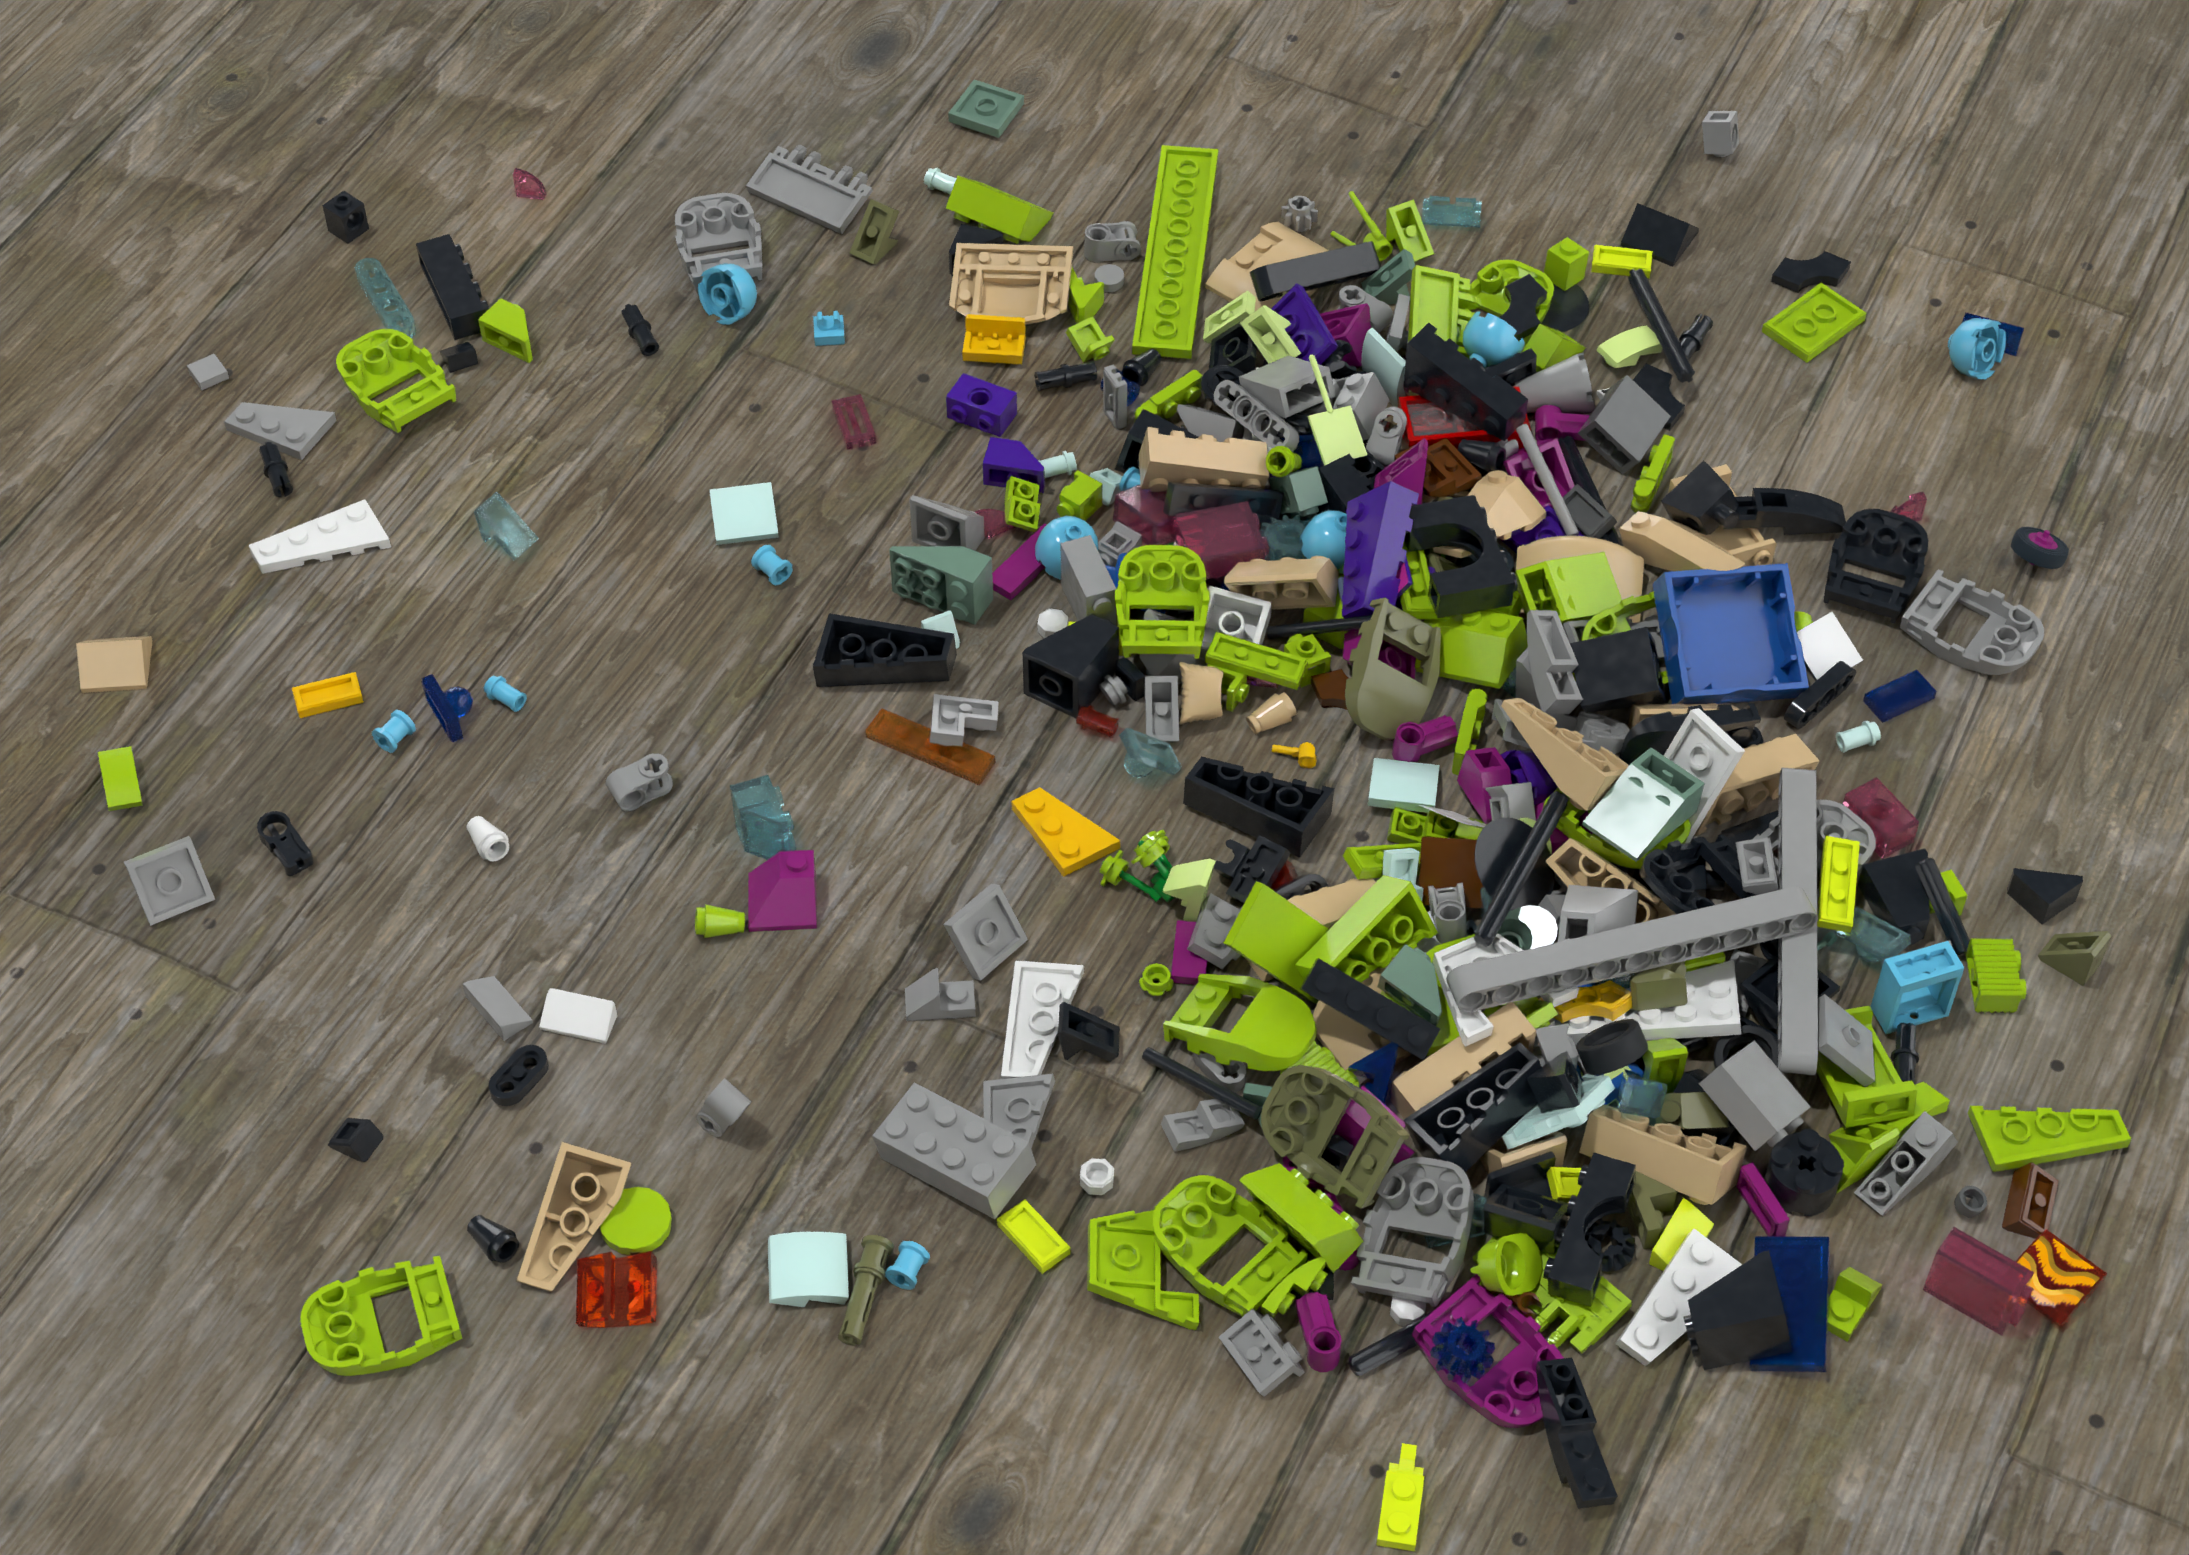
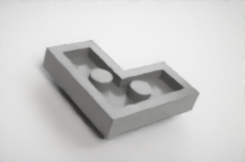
M934 694L930 743L943 746H962L964 727L979 731H996L999 702Z

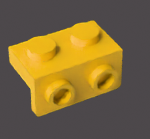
M966 315V332L962 351L963 361L1022 365L1026 341L1025 318Z

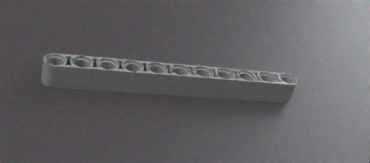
M1781 768L1778 792V890L1796 886L1801 887L1817 913L1816 770ZM1817 923L1808 931L1778 938V1069L1785 1073L1816 1074L1818 1060Z
M1789 887L1461 965L1448 973L1446 981L1459 1010L1462 1012H1473L1799 934L1811 929L1817 923L1818 915L1801 887Z

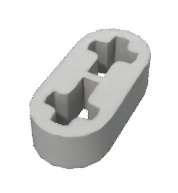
M1203 1051L1200 1055L1193 1053L1195 1064L1210 1080L1235 1093L1245 1086L1246 1066L1243 1062L1232 1060L1228 1066L1216 1062V1057L1214 1058L1209 1053L1203 1054ZM1224 1069H1225V1070L1228 1072V1074H1230V1075H1233V1074L1237 1073V1078L1234 1079V1078L1231 1077V1076H1227V1077L1225 1078V1077H1224Z

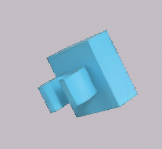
M833 311L831 316H822V312H818L817 316L813 317L815 346L845 344L843 315H839L838 311Z

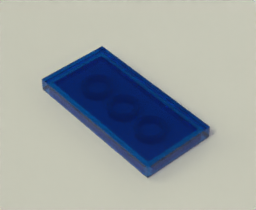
M1755 1236L1754 1257L1764 1251L1769 1250L1793 1352L1749 1361L1750 1370L1827 1372L1829 1237Z

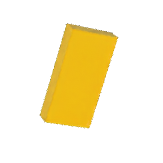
M356 672L292 687L299 718L364 703Z

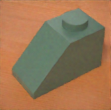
M1405 944L1380 975L1377 987L1414 1014L1436 1026L1442 1009L1434 964L1430 962V957L1424 951L1418 948L1412 949Z

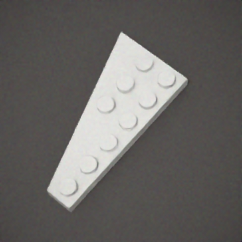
M1734 960L1686 972L1688 1000L1686 1005L1637 1011L1632 1008L1614 1021L1599 1016H1582L1561 1023L1552 1018L1549 1020V1026L1568 1023L1567 1035L1568 1037L1572 1036L1575 1045L1591 1031L1623 1019L1638 1021L1646 1040L1741 1035ZM1535 1038L1534 1046H1538V1041Z

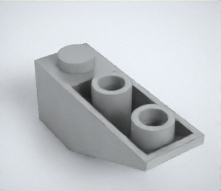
M1924 1111L1854 1193L1880 1215L1884 1216L1937 1168L1958 1143L1957 1139L1951 1131Z

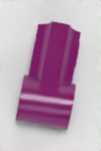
M1554 405L1541 406L1535 413V439L1539 441L1571 436L1574 440L1586 441L1578 432L1590 415L1562 413L1561 409Z
M1444 715L1421 724L1406 722L1399 725L1392 747L1393 758L1398 761L1417 763L1422 754L1456 743L1458 738L1456 723L1451 716L1447 717Z
M1319 1292L1307 1293L1295 1301V1308L1307 1348V1362L1315 1371L1329 1372L1334 1370L1340 1361L1341 1335L1335 1328L1327 1295L1320 1294ZM1326 1346L1331 1350L1322 1351L1319 1350L1317 1347Z

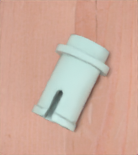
M930 168L925 174L924 184L930 190L935 188L951 194L957 178L942 173L939 168Z
M1062 451V455L1038 460L1044 466L1045 478L1066 472L1068 475H1071L1072 471L1077 470L1073 452L1067 453Z
M1863 721L1861 726L1836 733L1837 745L1843 753L1866 744L1874 746L1876 741L1881 739L1878 725L1875 722Z

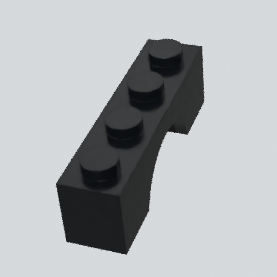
M1593 1153L1589 1165L1583 1164L1578 1178V1185L1581 1186L1578 1196H1571L1567 1207L1566 1215L1570 1217L1566 1227L1560 1226L1555 1241V1247L1558 1248L1555 1258L1549 1257L1545 1266L1543 1278L1548 1280V1294L1589 1307L1592 1306L1602 1278V1258L1588 1246L1585 1235L1591 1225L1598 1219L1610 1214L1625 1213L1636 1183L1635 1164Z

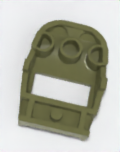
M1380 598L1371 601L1370 606L1375 608L1370 621L1362 623L1358 633L1361 635L1358 646L1351 650L1349 662L1353 663L1352 678L1346 680L1345 699L1350 717L1360 728L1380 739L1392 741L1395 739L1399 725L1406 722L1419 724L1427 710L1440 674L1441 628L1431 627L1388 603L1389 599ZM1382 640L1421 660L1420 668L1423 669L1422 683L1378 660Z
M1298 1065L1285 1070L1277 1078L1263 1105L1261 1113V1125L1264 1136L1281 1157L1287 1156L1307 1180L1312 1178L1324 1185L1325 1190L1337 1196L1345 1193L1358 1200L1355 1206L1361 1209L1373 1204L1375 1201L1373 1197L1404 1140H1408L1410 1136L1374 1096L1325 1069L1314 1066ZM1351 1100L1366 1109L1371 1119L1341 1173L1321 1158L1347 1107Z

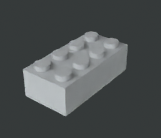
M915 1082L872 1135L881 1159L993 1219H996L1036 1166L1028 1141Z

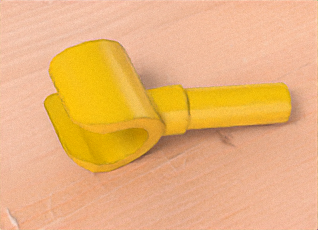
M1309 742L1300 744L1299 748L1272 745V752L1298 757V764L1303 768H1313L1316 766L1317 756L1315 754V747Z

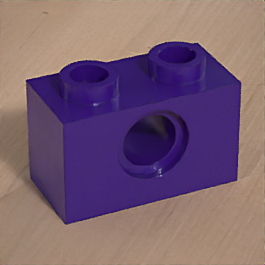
M963 373L946 396L947 418L1001 437L1017 415V392Z

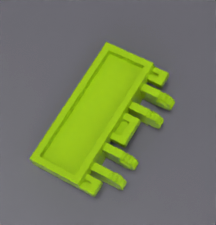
M1415 265L1412 270L1408 342L1426 324L1430 323L1437 328L1435 334L1444 341L1450 338L1456 344L1463 346L1464 329L1475 312L1458 309V307L1476 310L1481 306L1480 298L1465 294L1470 291V279L1462 278L1458 273ZM1459 346L1457 351L1469 359L1470 356L1466 353L1464 347Z
M1493 1236L1487 1243L1499 1240L1500 1238ZM1558 1248L1554 1255L1539 1250L1542 1261L1541 1276L1535 1289L1530 1292L1536 1294L1542 1308L1536 1305H1530L1527 1308L1538 1316L1535 1321L1541 1326L1540 1333L1558 1316L1564 1320L1556 1331L1550 1335L1547 1342L1549 1345L1554 1344L1558 1349L1576 1331L1578 1334L1570 1341V1345L1582 1355L1590 1345L1593 1346L1632 1307V1301L1603 1276L1591 1307L1548 1294V1280L1543 1278L1544 1270L1549 1257L1555 1258ZM1480 1250L1472 1257L1473 1261L1477 1264Z

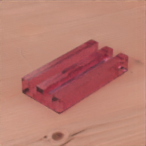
M861 394L832 400V409L847 450L853 449V444L857 443L859 447H863L866 441H870L871 445L877 444L876 434ZM853 403H856L866 433H861L851 406ZM840 406L845 407L854 432L853 436L850 435Z

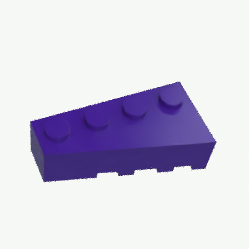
M1390 481L1347 502L1342 617L1350 618L1373 615L1375 608L1371 607L1370 603L1375 599L1387 598L1389 599L1388 603L1395 606L1401 579L1396 578V575L1402 563L1405 562L1407 551L1402 549L1405 533L1411 532L1413 519L1409 518L1411 505H1417L1418 493Z

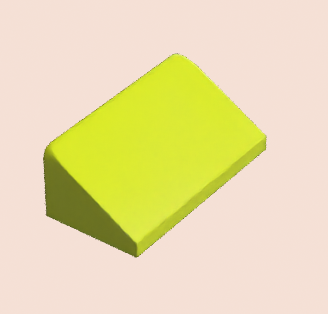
M1683 1198L1654 1246L1649 1264L1664 1271L1691 1230L1696 1229L1707 1238L1714 1223L1690 1201Z

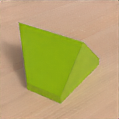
M1879 1123L1847 1128L1842 1126L1828 1135L1831 1143L1838 1150L1844 1161L1843 1173L1836 1194L1867 1176L1876 1168L1897 1143L1900 1135L1898 1127Z

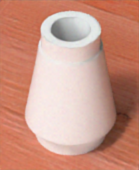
M476 816L468 822L467 830L479 855L483 859L498 861L508 853L509 840L504 832L481 816Z

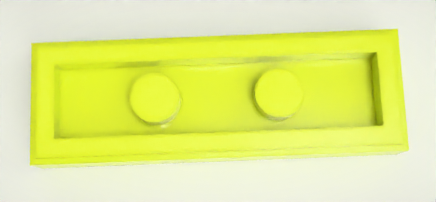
M1826 836L1824 839L1817 908V927L1848 933L1852 930L1859 841Z

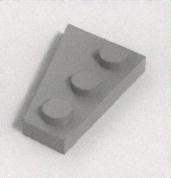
M242 402L224 423L227 431L265 445V442H272V444L277 445L280 452L302 460L337 420L335 412Z
M1053 1073L983 1081L984 1119L1028 1141L1032 1148L1055 1084Z

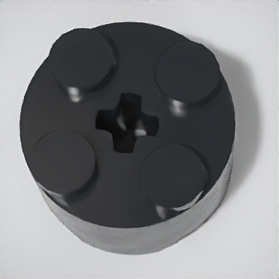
M1804 1129L1799 1133L1785 1136L1774 1145L1765 1172V1182L1786 1213L1792 1214L1793 1211L1804 1213V1216H1815L1827 1210L1832 1204L1843 1173L1844 1161L1832 1143L1821 1137L1815 1130Z

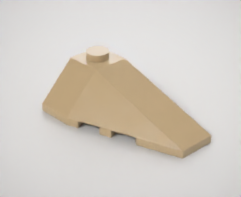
M564 1142L561 1143L517 1282L549 1292L555 1289L620 1200L631 1167L630 1162Z

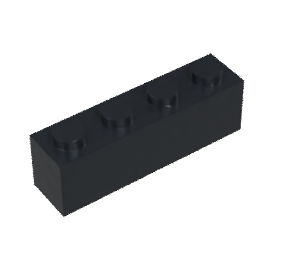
M450 234L416 243L420 266L454 340L481 333L478 319L489 310V306L486 300H480L482 294L478 282L471 281L473 275L469 263L462 262L464 261V255L460 244L454 245Z

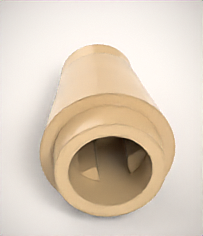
M1285 692L1279 695L1275 693L1251 713L1250 716L1246 717V721L1252 732L1258 734L1259 732L1291 722L1292 717L1297 715V711L1292 700Z

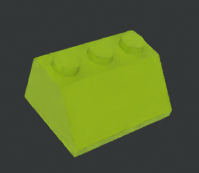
M959 175L946 205V209L955 212L954 218L966 223H970V220L973 219L979 222V228L999 230L1004 233V239L1019 244L1020 239L1031 242L1052 218L1054 213L987 184Z
M1483 610L1424 620V623L1431 627L1441 628L1440 677L1500 689L1516 667V660L1528 647L1527 633L1522 617ZM1416 658V672L1423 673V669L1420 668L1421 660Z
M1278 1163L1246 1174L1239 1180L1252 1199H1255L1265 1208L1264 1213L1274 1222L1279 1223L1290 1236L1315 1258H1324L1326 1260L1325 1266L1332 1273L1364 1242L1356 1231L1359 1224L1345 1211L1340 1215L1331 1208L1334 1203L1321 1190L1318 1189L1313 1193L1307 1187L1309 1181L1295 1168L1289 1172Z

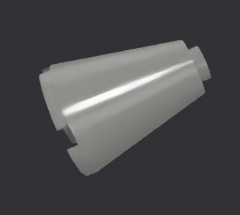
M1584 353L1569 357L1515 383V387L1519 386L1521 394L1528 398L1526 413H1536V410L1544 405L1557 406L1561 409L1562 413H1592L1595 409Z

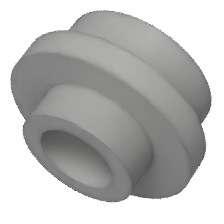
M1106 675L1104 681L1099 684L1102 693L1113 706L1118 702L1123 704L1126 702L1124 694L1128 692L1127 688L1118 676L1112 678L1110 675Z

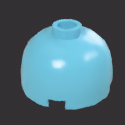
M724 263L702 273L703 281L698 284L699 299L708 315L715 314L721 318V320L716 322L730 325L746 317L751 312L756 303L757 290L751 275L739 265Z
M1479 311L1473 314L1463 332V346L1466 353L1470 356L1469 360L1476 358L1483 364L1484 368L1512 358L1516 353H1521L1525 347L1524 340L1521 338L1518 342L1514 337L1517 331L1511 325L1490 313L1485 318L1479 316L1481 313Z
M1973 318L1963 322L1948 340L1952 365L1960 373L1968 377L1984 380L1993 375L1995 371L1990 369L1995 362H2001L2006 346L2005 330L1999 329L1998 325L2001 324L1999 321Z
M1327 510L1312 518L1300 536V541L1302 540L1303 542L1301 550L1307 559L1313 556L1330 558L1335 567L1340 569L1339 573H1344L1347 514L1336 510Z
M1063 516L1053 519L1042 529L1035 545V556L1038 563L1041 561L1046 567L1045 571L1049 575L1061 580L1060 543L1091 535L1098 550L1099 540L1093 528L1085 520L1073 516Z

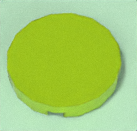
M631 1187L623 1189L620 1200L600 1226L603 1240L611 1249L621 1254L631 1255L630 1252L645 1254L661 1246L670 1234L672 1217L669 1204L661 1194L650 1188Z

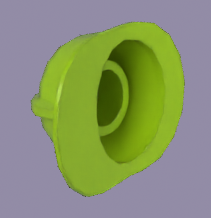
M1517 1233L1502 1236L1499 1240L1487 1243L1480 1249L1478 1265L1470 1268L1471 1273L1479 1274L1482 1284L1486 1289L1514 1296L1535 1289L1542 1271L1541 1255L1534 1239L1528 1234Z

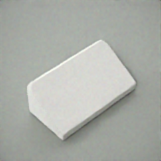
M550 988L546 996L539 1028L543 1031L606 1044L617 1018L615 1003L610 1000Z

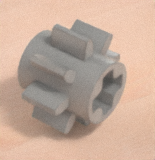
M1295 196L1288 199V206H1282L1281 218L1285 219L1284 226H1289L1295 232L1311 229V222H1317L1318 210L1314 209L1315 202L1310 201L1305 196Z

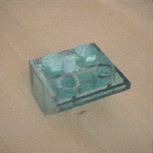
M769 775L730 785L735 828L744 851L766 860L780 851H796L795 840L791 832L794 830V825L790 812H783L781 806L784 805L781 790L779 786L773 787Z

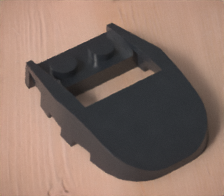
M1864 509L1854 513L1843 526V532L1839 539L1834 541L1825 586L1824 603L1828 604L1829 600L1889 617L1891 618L1890 622L1895 624L1913 597L1925 568L1924 561L1929 542L1925 529L1909 517L1881 509ZM1844 563H1848L1905 580L1903 588L1844 571L1842 567Z
M1720 704L1717 706V710L1703 711L1743 749L1747 748L1755 724L1761 721L1755 704H1748L1747 709L1733 710L1731 704ZM1690 706L1687 709V713L1673 716L1668 711L1640 721L1627 733L1619 758L1630 765L1650 748L1664 756L1690 710L1699 708L1703 711L1702 706Z
M1724 834L1718 835L1716 841L1709 843L1704 837L1692 838L1691 842L1687 844H1681L1679 840L1669 842L1666 849L1662 851L1656 849L1647 854L1639 871L1640 876L1675 914L1715 905L1711 900L1701 897L1695 891V883L1690 877L1676 871L1701 860H1705L1711 869L1718 873L1741 899L1756 896V894L1743 891L1737 848Z

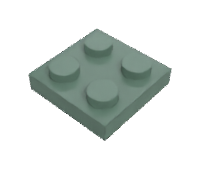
M973 80L948 113L949 122L999 138L1024 105V95Z

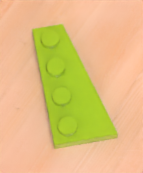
M1971 1105L1968 1110V1116L1993 1172L2020 1168L2031 1162L2041 1164L2126 1148L2131 1142V1137L2118 1110L2072 1108L2070 1112L2052 1111V1108L2037 1107L2036 1111H2016V1107L2001 1106L2000 1110H1983V1106Z

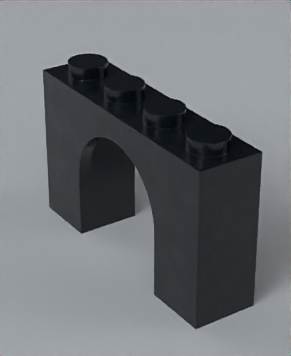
M1475 495L1411 506L1409 518L1413 519L1411 532L1405 533L1404 538L1409 552L1440 546H1453L1464 549L1477 558L1475 563L1466 567L1430 573L1428 597L1437 618L1512 605L1513 593L1518 588L1516 575L1514 572L1509 571L1504 550L1499 549L1496 532L1493 528L1489 527L1486 510L1484 507L1479 506Z

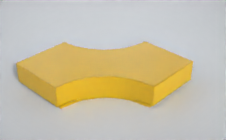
M1611 980L1597 986L1578 987L1577 998L1554 1007L1558 1015L1553 1018L1561 1023L1582 1016H1599L1614 1021L1632 1009L1631 991Z

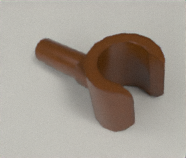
M1490 1291L1494 1296L1502 1293L1513 1302L1512 1305L1519 1308L1521 1314L1526 1318L1531 1316L1534 1320L1536 1319L1535 1313L1527 1309L1528 1306L1536 1305L1542 1308L1540 1300L1532 1292L1508 1296L1503 1292Z

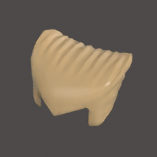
M1180 662L1179 669L1181 670L1183 689L1181 692L1182 709L1180 711L1179 724L1221 717L1223 715L1221 706L1223 671L1213 666L1208 667Z

